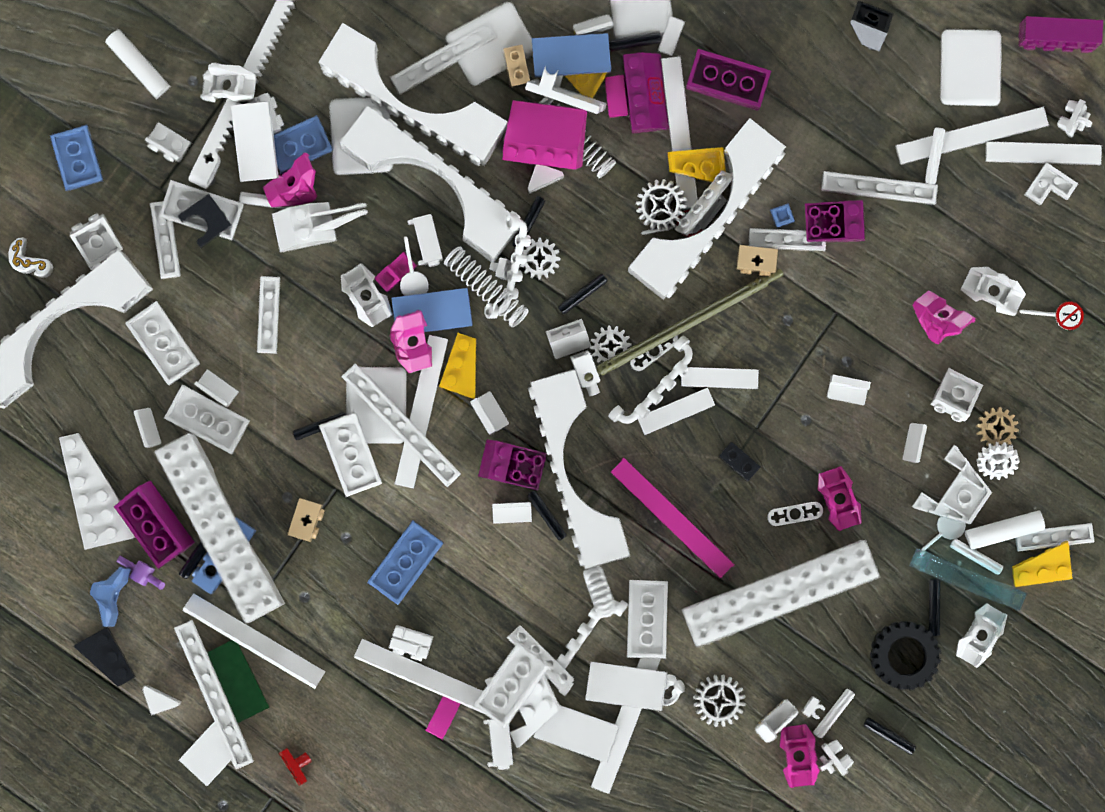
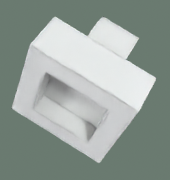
M500 258L499 263L491 262L489 269L496 272V277L507 280V272L511 270L512 262L508 259Z
M811 696L801 712L808 717L812 715L815 719H819L820 717L815 714V710L820 708L825 711V707L818 704L820 701Z

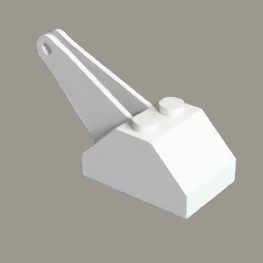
M328 202L309 203L273 213L272 216L280 252L337 241L335 228L368 212L367 210H361L334 220L332 215L366 207V203L330 210Z

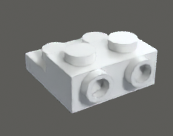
M96 213L88 218L89 222L86 224L78 223L71 228L70 237L89 268L107 259L106 256L111 251L123 250L104 214L99 216Z
M948 368L930 405L934 406V410L939 413L946 412L950 414L954 421L965 422L972 412L983 385Z

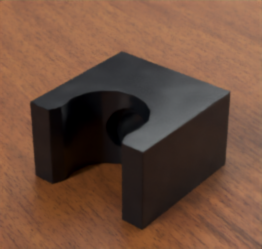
M210 194L178 215L182 223L187 222L192 217H200L206 221L208 228L206 234L196 241L201 249L232 227Z

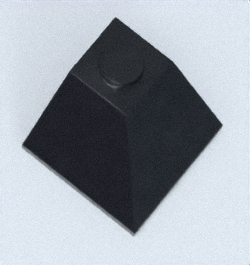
M858 0L850 23L861 44L869 49L880 51L888 33L893 13Z

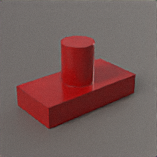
M288 748L281 751L279 755L297 784L300 786L307 782L301 768L312 762L308 754L305 752L294 759Z

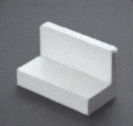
M582 319L546 331L555 359L591 347Z
M208 369L200 380L194 383V385L226 407H229L239 391Z
M831 375L827 398L864 405L871 382Z
M487 392L479 398L470 401L489 435L509 424L491 392Z
M531 502L492 504L493 524L532 522Z

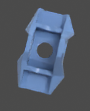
M119 567L108 580L92 584L90 595L99 605L102 623L105 627H115L119 614L117 599L120 590L128 582L131 571L128 567Z

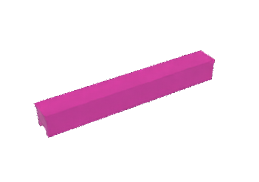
M625 458L611 471L638 500L719 578L734 566L709 539Z

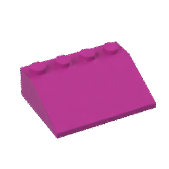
M513 100L504 139L503 160L574 170L582 167L587 110Z

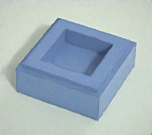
M789 203L770 210L776 228L795 222Z

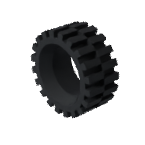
M901 621L891 623L890 626H885L881 633H877L875 636L876 640L871 645L873 648L872 652H870V657L872 658V668L875 669L876 675L883 682L901 690H915L917 687L925 686L927 681L930 682L933 679L934 673L937 674L939 670L937 666L941 664V659L939 658L941 649L938 648V641L932 636L933 633L930 630L913 622ZM902 637L916 639L924 651V660L921 667L914 673L907 675L894 671L888 661V652L891 645Z

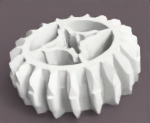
M662 179L660 185L659 181L655 180V186L650 182L648 183L649 190L644 187L642 188V191L645 192L644 196L638 194L642 201H637L636 205L642 206V208H638L636 211L643 213L639 216V219H646L644 225L647 226L651 223L650 228L653 230L657 225L658 231H662L664 225L665 230L668 231L669 224L675 228L676 224L674 221L680 222L681 219L678 217L680 215L686 216L682 209H688V206L682 203L686 202L687 198H681L685 192L683 190L678 192L680 186L675 185L673 187V181H669L667 184L666 180ZM660 190L670 191L660 198L654 195L655 192ZM673 196H675L676 199L675 211H673L670 207V203L673 200ZM649 199H651L654 204L653 209L651 210V214H649L648 212ZM656 200H658L659 202H664V205L668 209V211L660 208V205ZM661 213H667L670 216L665 220L654 219Z
M593 566L584 570V579L598 617L606 618L616 612V608L602 568L600 566Z
M713 675L714 681L712 682L709 677L706 678L707 685L702 681L700 682V685L704 688L702 690L696 688L700 696L694 695L693 698L699 700V702H695L693 705L694 707L700 706L696 713L700 714L703 712L704 714L700 719L704 720L708 717V725L714 720L715 727L718 726V721H721L722 727H725V720H728L729 724H733L731 717L733 716L738 720L739 717L735 713H743L739 706H745L744 702H740V699H744L745 695L738 694L743 691L742 687L735 689L738 685L737 681L732 685L730 684L732 681L731 677L724 681L725 675H721L720 680H718L717 675ZM719 685L715 695L705 696L708 689ZM724 686L729 687L733 691L735 700L725 697ZM721 691L722 699L728 702L720 703L718 709L717 703L710 699H718ZM704 701L714 704V716L706 711ZM724 706H734L727 715L720 716Z

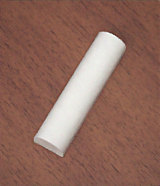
M120 30L114 31L106 39L105 43L156 99L171 87Z
M1038 510L965 530V537L970 549L973 550L1045 530V523L1041 511Z

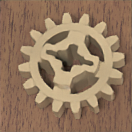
M999 407L997 412H995L994 408H990V414L984 411L985 417L978 418L981 424L976 425V427L980 428L981 431L977 432V435L983 436L980 441L986 440L987 447L989 443L995 446L996 442L999 445H1002L1004 442L1011 445L1010 439L1017 438L1014 432H1019V429L1015 428L1014 425H1017L1018 421L1013 422L1012 419L1015 415L1009 416L1008 409L1002 412V407ZM995 415L991 423H986L990 417ZM1004 418L1008 421L1009 426L1003 421ZM998 424L1002 429L997 432L996 429H993V426ZM986 431H988L992 435L991 438L988 437ZM1004 433H1009L1004 440L1000 441Z

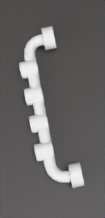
M507 215L505 218L507 230H517L519 227L520 231L519 235L515 237L516 248L515 252L511 255L512 266L511 270L507 272V287L503 290V292L508 290V293L504 297L503 302L510 295H513L512 299L518 298V289L514 288L515 282H521L523 277L522 272L518 269L519 265L525 264L527 260L526 254L522 252L524 246L528 247L531 243V238L527 235L526 223L519 219L517 215ZM511 301L501 309L500 314L509 308ZM488 303L485 306L486 318L495 319L498 317V311H494L493 306H488ZM496 304L494 309H499L501 306L498 307Z
M683 335L676 341L674 347L679 352L684 350L685 357L674 366L673 370L661 380L660 384L647 395V398L634 409L631 415H623L625 411L618 405L610 412L608 417L614 422L620 421L626 424L634 422L639 417L644 419L650 413L648 407L652 403L657 405L663 399L661 393L665 389L668 391L673 389L676 385L674 379L678 375L683 377L689 371L687 365L690 363L693 355L692 349L688 345L690 340Z
M613 600L616 608L615 614L620 617L629 604L623 600L620 603ZM595 607L588 614L591 617L587 624L583 622L577 630L580 633L577 639L572 638L567 644L566 648L569 650L566 655L561 654L556 660L564 669L569 665L585 639L600 620ZM571 683L563 692L560 690L559 692L566 696L574 683Z

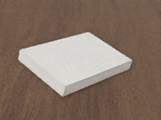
M215 721L179 759L206 786L231 761Z

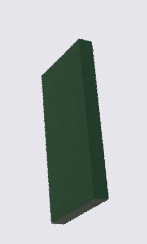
M231 640L207 652L237 723L270 708L237 642Z

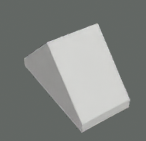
M536 165L528 185L529 194L564 178L563 172L544 165Z
M145 685L143 688L151 715L177 707L182 702L149 685Z

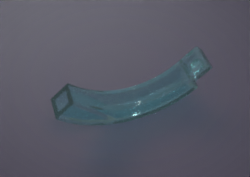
M916 548L909 565L939 580L1020 611L1027 594L1015 587L962 568Z

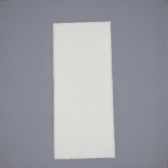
M670 16L658 51L673 55L685 21Z

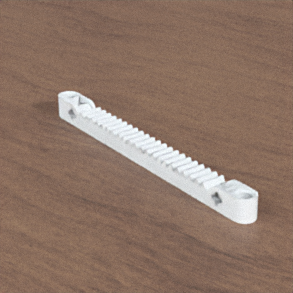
M276 0L243 68L256 74V76L262 75L259 69H265L262 63H268L266 56L272 55L269 49H275L273 42L278 43L276 36L282 35L279 29H285L283 22L289 21L286 15H292L290 9H295L293 1L298 0ZM227 99L188 179L190 182L204 189L209 187L221 162L218 151L225 150L221 145L228 144L225 137L231 138L228 131H234L231 105L247 104V100L233 102L231 99ZM212 156V158L214 159V161H213V162L209 161V163H208V161L206 160V158H207V157L210 158V157Z

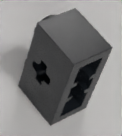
M730 442L718 456L746 482L761 467L733 442Z

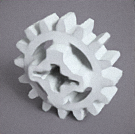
M541 238L536 243L531 239V245L525 246L527 249L522 252L526 254L527 260L520 267H526L524 273L530 272L531 278L538 275V280H540L541 275H544L547 279L549 272L553 275L555 274L553 268H559V265L556 264V261H560V257H556L559 250H553L555 244L548 245V239L544 243ZM536 247V251L528 255L529 251ZM543 247L547 248L552 255H547L543 251ZM539 250L541 251L542 258H545V260L541 261L540 267L538 261L534 260V258L538 257ZM527 262L533 263L536 266V271L531 269ZM547 263H552L548 269L543 271V267Z
M609 325L606 331L600 328L601 334L594 333L597 338L591 339V342L595 345L591 346L590 349L595 350L592 357L598 356L597 363H599L601 360L605 362L614 357L618 350H627V347L632 346V344L626 342L630 337L623 336L624 330L618 332L617 326L614 330H611ZM613 334L619 336L623 342L615 340ZM606 335L607 339L604 343L598 344L599 340ZM610 341L613 345L617 346L613 348V351H609V348L605 347ZM599 351H604L608 355V359L604 358Z
M996 442L995 446L989 443V448L982 447V453H978V459L976 460L979 472H983L984 477L989 475L992 480L995 476L1000 480L1001 476L1008 478V473L1013 475V469H1018V463H1020L1017 450H1013L1012 445L1007 447L1006 442L1002 445Z

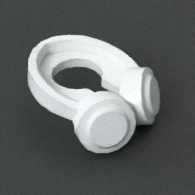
M667 675L665 689H668L670 686H674L670 699L664 698L663 706L672 705L678 700L680 693L685 692L684 683L681 680H677L674 675Z

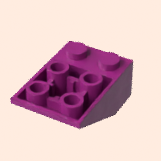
M863 200L805 204L807 242L865 241Z
M487 439L478 477L538 491L547 453Z

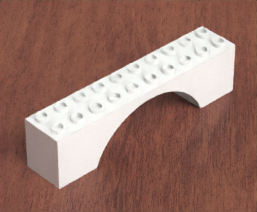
M342 23L319 60L322 73L330 78L335 76L339 83L347 88L353 87L356 90L355 93L361 97H370L371 102L378 107L386 106L391 115L395 117L400 115L405 123L412 127L418 126L421 129L420 131L428 137L431 135L435 136L437 142L445 147L450 145L458 155L463 157L465 154L473 164L477 166L480 164L486 165L506 132L508 125L506 120L476 102L461 110L444 114L420 112L404 105L388 91L380 78L376 43Z
M367 106L341 139V150L371 172L386 165L412 164L429 169L439 175L452 187L461 203L465 220L463 241L489 261L495 262L519 230V227L517 230L506 229V216L517 215L519 219L521 217L514 211H507L504 208L505 205L498 199L495 201L489 197L490 194L485 189L475 187L474 181L469 177L465 176L463 178L459 175V170L453 165L447 166L443 163L444 159L437 153L431 154L425 144L420 141L418 143L415 142L409 132L399 130L397 128L398 125L393 120L383 118L381 116L382 112L377 108L373 107L371 109Z
M749 118L724 150V156L727 160L730 174L733 175V180L731 181L728 203L720 217L710 227L689 238L680 240L652 238L630 265L628 272L661 299L670 298L677 289L675 285L678 282L682 284L688 276L689 272L687 270L690 267L694 269L701 259L699 255L702 252L706 254L713 244L712 239L714 237L718 239L724 232V224L726 222L730 224L736 217L737 212L735 211L737 208L742 209L749 200L747 196L750 193L753 195L762 184L759 181L762 178L766 180L774 169L771 166L774 163L778 165L786 154L783 152L786 146Z
M120 250L111 251L106 256L107 259L104 262L96 263L91 268L92 271L89 274L81 275L76 280L74 286L66 287L60 293L61 296L56 300L55 298L51 299L46 303L44 310L35 312L31 315L29 322L20 324L16 327L14 334L11 336L7 335L0 340V408H6L34 385L31 370L34 349L44 330L56 318L75 308L92 305L110 307L124 313L153 290L125 253Z
M576 370L531 382L532 387L528 388L531 400L535 399L537 406H534L536 417H541L542 424L539 427L542 437H547L548 443L544 444L547 454H552L553 461L550 464L553 474L557 473L559 480H556L558 492L562 491L564 495L561 502L563 509H568L570 517L566 519L569 529H574L575 535L572 536L574 546H579L581 554H578L577 557L580 566L584 565L585 569L630 556L619 518L603 515L588 507L573 491L565 474L563 448L566 435L577 416L586 409Z
M188 433L155 451L245 623L252 622L284 605L285 602L268 570L254 552L236 521L219 486L214 469L196 435Z
M860 540L776 575L716 595L681 610L694 644L699 647L878 578L879 574L866 541Z

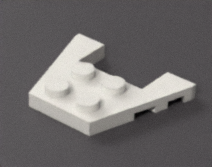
M953 445L944 460L959 469L960 472L939 503L921 492L912 507L971 524L992 492L978 473L975 472L968 460L962 455L958 447Z
M543 674L519 708L526 725L510 732L517 748L522 746L561 709L545 674ZM489 677L485 680L487 686L493 677Z

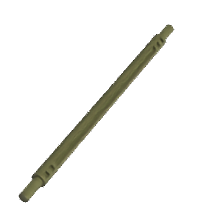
M778 269L775 273H771V276H762L597 365L598 376L611 372L762 290L772 281L784 275L783 271ZM590 372L585 374V381L592 380L593 374Z

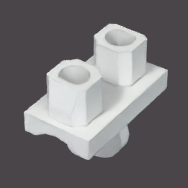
M1081 99L1079 102L1069 100L1065 110L1072 113L1071 118L1068 119L1061 116L1058 121V127L1064 130L1067 136L1073 137L1076 129L1083 131L1085 126L1091 127L1092 122L1088 120L1091 114L1085 112L1087 109L1086 102Z
M834 740L829 744L824 743L821 745V748L830 759L827 760L824 755L819 758L823 763L819 767L820 770L827 769L832 774L835 771L832 767V764H834L843 776L847 774V769L854 762L848 754L840 760L835 756L837 752L843 749L840 743Z

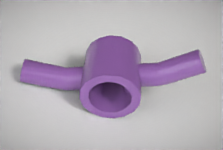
M122 556L118 557L117 563L131 569L132 572L129 578L143 586L150 582L159 589L165 587V583L152 575L155 571L152 566L138 560L137 564H134Z

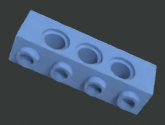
M235 517L249 542L257 530ZM207 552L203 558L205 562L202 567L198 566L193 572L192 576L194 578L192 582L209 594H213L223 579L217 568L214 576H210L207 573V568L210 565L215 566Z

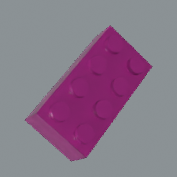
M1026 16L1019 24V46L1024 47L1026 50L1042 47L1045 51L1062 48L1064 52L1081 49L1083 53H1091L1102 44L1103 20Z
M698 49L686 89L759 111L771 71Z

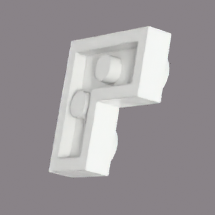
M1046 162L1024 195L1039 205L1043 203L1051 190L1065 200H1068L1078 183Z

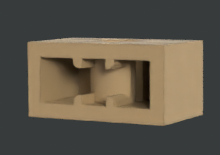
M523 45L504 48L503 54L510 87L529 82L530 78Z
M740 245L738 248L736 270H740L741 274L759 272L760 276H771V273L776 272L778 249ZM756 257H759V261H762L758 266H755V262H752Z
M299 498L288 535L312 542V538L316 539L319 528H316L318 520L322 521L325 512L322 509L323 505ZM310 515L309 519L312 520V523L305 526V522L302 520Z

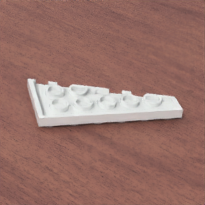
M76 433L60 437L59 440L84 549L87 550L136 538L114 508L120 500L105 478L99 465L92 457L80 434Z

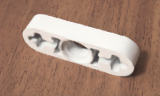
M678 336L672 339V344L667 342L664 345L666 347L665 350H663L661 345H658L660 352L657 356H651L647 351L646 356L651 361L648 362L645 359L642 362L643 367L639 365L634 366L635 358L631 360L630 365L635 371L644 370L674 347ZM642 354L637 358L641 359L642 357H644V355Z
M809 502L772 509L767 515V520L773 526H780L818 519L823 514V507L818 502ZM812 505L815 508H819L816 516H813V513L806 514L807 518H804L802 506H805V510L812 509ZM793 508H797L801 513L800 517L796 520L790 517V511ZM783 510H787L786 517L789 521L785 522V518L779 519L778 523L775 520H771L774 512L781 515L784 514Z

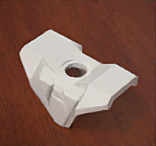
M209 64L207 72L203 75L204 86L201 95L203 100L216 102L218 98H229L233 102L254 99L256 74L239 65ZM226 80L231 82L228 90L223 89V83Z
M359 264L354 269L341 275L342 292L348 294L356 307L358 318L373 327L393 315L388 297L379 293L373 283L375 276L363 264ZM363 290L371 292L370 300L364 301L361 299L360 294Z
M971 267L961 287V291L975 302L982 299L995 305L996 312L1012 316L1016 315L1026 295L1018 281L1009 279L1008 276L997 273L989 267ZM996 285L999 288L997 296L989 294L988 289L990 286Z
M988 603L974 612L975 619L965 636L958 640L956 656L976 668L992 654V648L998 637L1003 635L1007 620V614L1000 612ZM979 630L987 632L986 640L979 641L976 634Z

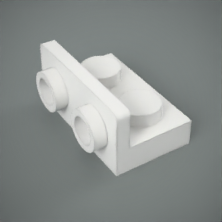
M159 122L149 138L146 137L145 139L149 143L147 145L148 148L155 152L158 150L165 153L163 157L171 162H174V160L180 162L191 145L190 141Z

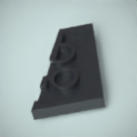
M108 627L73 646L118 687L136 677Z

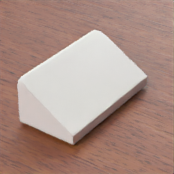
M604 15L575 24L573 29L575 35L595 34L611 29L613 22L609 15Z
M151 409L135 410L134 415L144 447L151 448L160 445L161 439Z
M910 424L903 454L904 461L920 462L927 429L926 425Z

